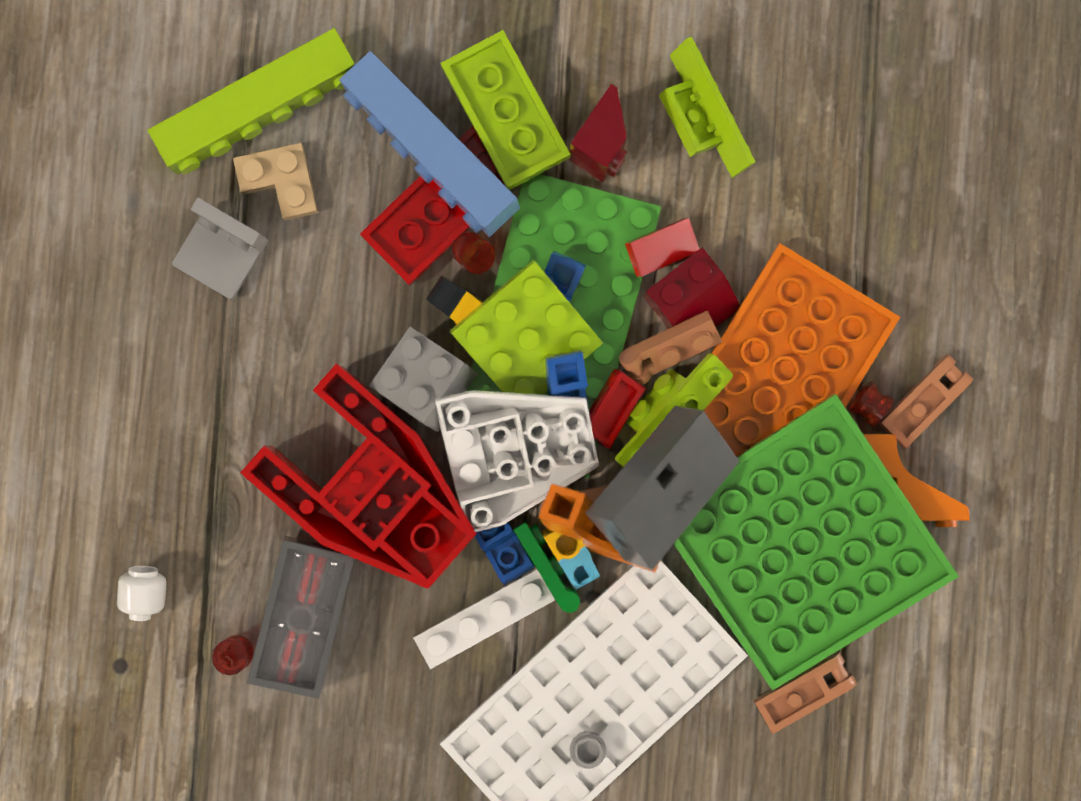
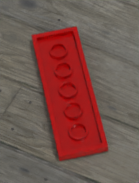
M470 127L459 140L504 185L474 127ZM420 176L360 233L361 237L409 286L470 229L469 225L462 218L466 213L458 205L451 208L438 194L441 188L433 180L429 184L426 183Z

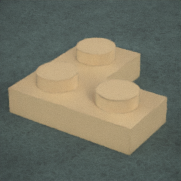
M302 143L233 158L240 192L243 195L276 188L281 215L285 221L319 213L307 157Z

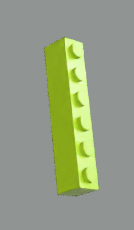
M334 27L149 128L147 131L166 166L176 174H187L198 169L201 165L200 162L210 156L219 157L231 150V145L241 139L250 140L262 133L263 127L273 122L281 123L288 120L293 115L294 110L304 105L309 107L319 103L327 92L335 88L337 90L344 89L339 79L355 63Z

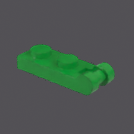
M527 521L516 526L514 532L559 607L566 613L575 612L580 606L578 592L573 588H566L560 578L565 572L555 555L548 558L542 548V545L547 542L538 526L535 524L530 527Z

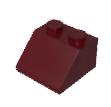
M610 84L570 143L569 150L571 154L569 161L602 183L608 175L613 178L617 175L628 153L624 150L627 134L618 89L613 84Z
M703 247L658 281L643 295V298L668 329L707 310L715 327H717L740 307L725 275Z

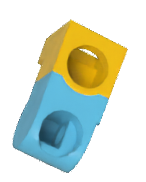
M547 528L541 531L545 541L576 590L601 576L592 561L588 549L581 540L548 530Z

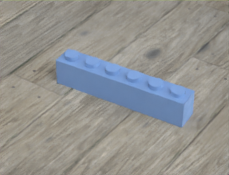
M371 51L339 79L346 90L342 95L356 111L361 107L369 115L366 120L379 135L386 132L393 139L390 143L392 148L403 159L410 156L417 163L414 167L415 171L426 183L429 184L433 180L441 188L438 194L451 208L458 205L466 213L462 218L474 232L478 233L482 230L490 237L520 209L517 198Z

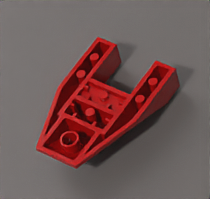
M336 363L312 391L363 434L366 440L323 489L273 445H264L240 473L321 545L429 589L477 533L419 434L345 367Z

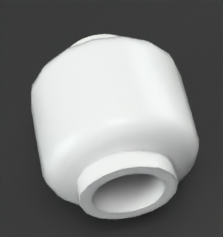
M130 567L128 572L121 575L118 580V609L129 614V619L150 620L151 615L159 613L165 606L166 578L158 573L156 567Z

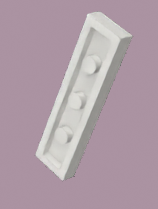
M535 569L415 635L413 639L429 668L432 669L555 601V598L538 570Z

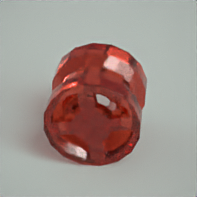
M466 232L460 235L455 240L452 249L454 259L473 274H482L488 271L495 261L496 253L494 247L490 242L474 232ZM480 251L478 256L474 259V255L476 254V252Z
M871 381L855 396L849 405V409L854 413H861L865 417V422L870 426H874L889 411L894 403V398L890 395L881 394L878 391V386Z
M230 636L217 644L213 650V665L222 674H238L249 666L253 660V645L243 636ZM225 656H229V658L233 660V664H231V661L228 659V657Z

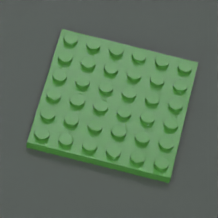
M835 393L737 456L739 463L674 543L772 691L959 577Z

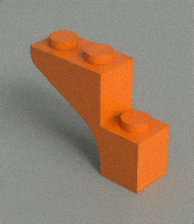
M863 434L921 521H935V527H957V521H970V512L965 504L915 478L905 469L897 450V434Z
M551 483L538 517L548 530L581 540L590 552L656 573L659 563L653 570H649L629 563L621 557L586 514L587 510L594 503L586 494Z

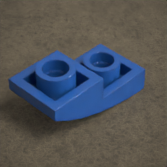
M509 522L502 526L476 532L475 538L486 553L503 585L535 568Z

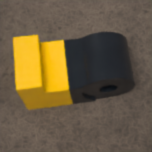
M443 275L440 276L426 297L427 301L445 313L456 324L483 303L474 294L461 288Z

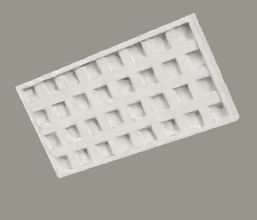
M661 560L656 573L631 565L440 742V745L491 801H592L748 655ZM584 731H592L600 735L606 746L604 760L600 765L591 769L579 767L574 763L570 755L572 739Z

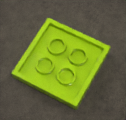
M534 260L528 263L450 330L451 334L503 393L543 395L548 391L545 358L581 350L585 359L603 344Z

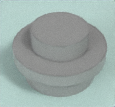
M584 731L577 734L570 744V755L574 763L585 769L595 768L600 765L606 755V746L602 737L592 731Z

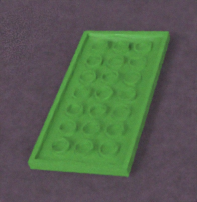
M539 174L522 183L518 197L520 209L513 215L492 294L532 260L545 271L553 251L586 265L570 304L603 342L601 346L584 359L588 385L585 389L588 409H590L612 371L618 369L620 363L619 355L624 348L642 277H636L625 243L655 231L661 206ZM474 360L472 369L478 375L467 391L502 392ZM590 472L582 477L589 478Z

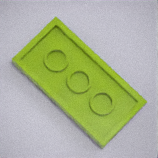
M504 30L440 63L442 70L508 190L571 157Z

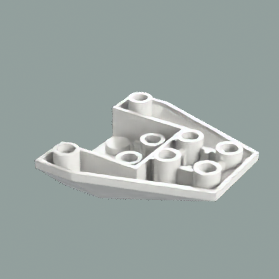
M471 390L435 399L440 429L458 502L475 532L502 526L545 500L551 483L566 487L599 467L587 400L585 398Z

